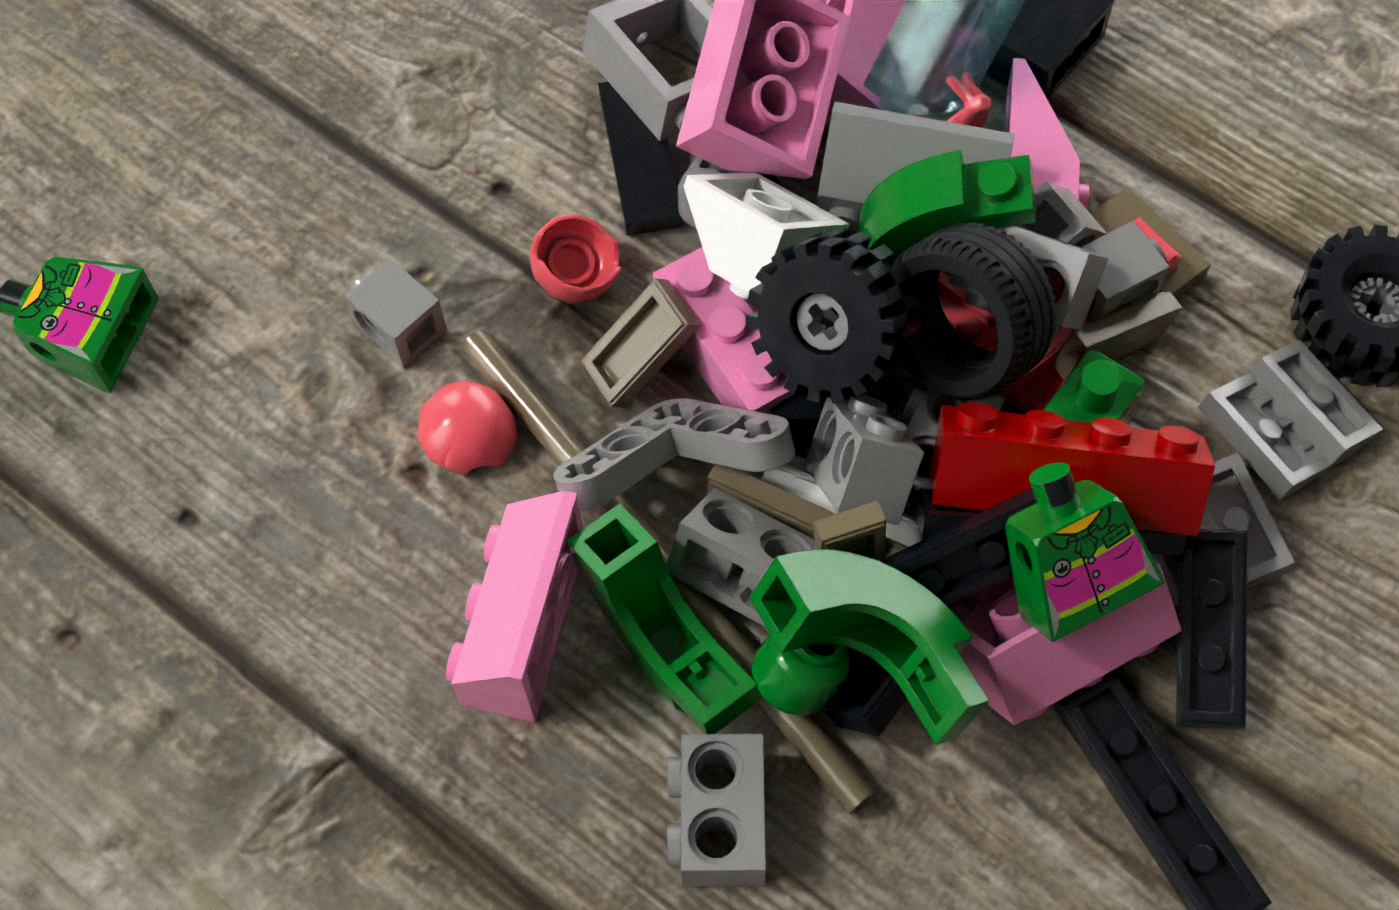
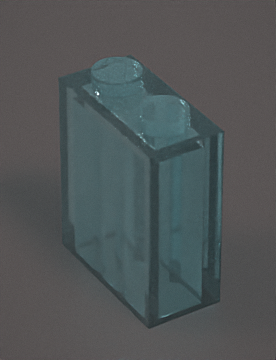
M906 0L863 85L881 98L879 104L886 111L917 116L926 114L939 115L943 112L964 109V102L945 82L946 78L953 76L961 82L963 73L968 71L975 85L979 87L1026 0Z

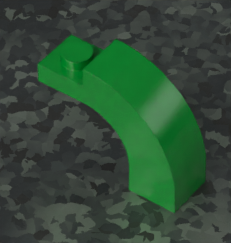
M961 150L914 162L888 176L871 191L861 208L859 232L872 237L868 249L873 250L884 244L894 252L887 261L892 266L905 250L945 226L977 222L978 224L984 223L988 226L1002 228L1036 223L1033 168L1030 156L1022 155L965 164Z
M620 503L566 541L588 589L625 647L675 710L681 707L704 734H716L762 699L757 690V683L709 634L681 596L668 572L658 542Z
M806 550L779 555L775 557L749 596L781 653L819 644H836L855 649L879 663L900 686L935 745L957 739L989 702L987 696L960 656L961 652L973 639L962 622L938 597L923 585L880 561L859 554L837 550Z

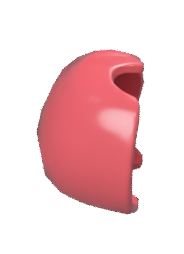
M578 214L552 218L537 232L532 242L530 264L534 279L549 297L568 304L587 303L595 300L610 289L622 269L619 266L618 240L607 234L597 221Z
M457 381L441 387L420 409L417 440L431 462L440 467H445L448 471L467 475L474 468L481 466L499 468L506 462L518 442V420L509 405L494 389L473 381Z

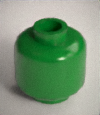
M769 633L755 654L751 666L752 678L757 683V690L772 707L786 714L805 716L817 713L830 701L847 678L851 658L848 647L836 644H819L781 653Z

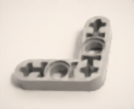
M677 398L660 402L637 415L563 463L555 470L553 477L558 492L568 491L577 493L580 511H586L608 503L676 456L745 471L761 472L769 471L788 463L794 457L796 451L789 422L786 418L704 401Z

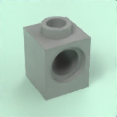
M1134 220L1080 247L1109 258L1086 318L1089 322L1159 294L1170 266L1167 264L1164 251L1158 242L1151 237H1146ZM1063 278L1061 284L1065 288V282Z
M390 258L374 271H368L361 275L352 286L351 291L344 296L355 326L403 368H406L447 331L439 299Z

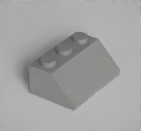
M834 102L818 190L817 206L849 223L846 233L847 237H850L859 232L860 212L866 198L879 183L891 174L914 162L961 150L965 164L1009 158L1015 134Z

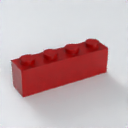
M966 402L959 405V407L941 406L930 470L932 505L984 511L1032 488L1029 476L1037 468L1050 463L1062 462L1069 465L1075 483L1082 480H1091L1115 494L1124 504L1137 529L1198 536L1215 469V463L1204 436L1180 426H1164L1159 430L1133 428L1127 423L1113 418H1098L1093 420L1092 423L1066 420L1062 416L1046 410H1032L1025 415L999 412L994 407L979 402Z

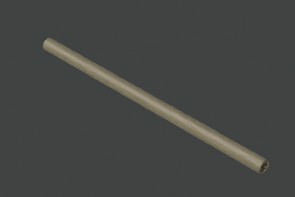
M477 330L464 340L461 347L464 353L559 466L585 450L583 445L485 330ZM623 493L608 503L595 508L602 516L620 503L658 542L663 559L667 565L671 549ZM671 576L681 596L700 623L752 678L751 666L757 651L711 597ZM763 697L757 702L850 815L860 811L875 797L876 792L810 714L805 716L786 714L772 707Z

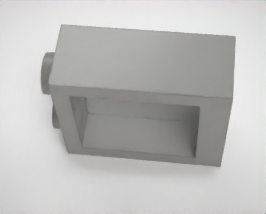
M614 0L589 10L582 52L659 141L680 133L694 78L671 87L638 48L679 32L700 55L712 8L705 0Z

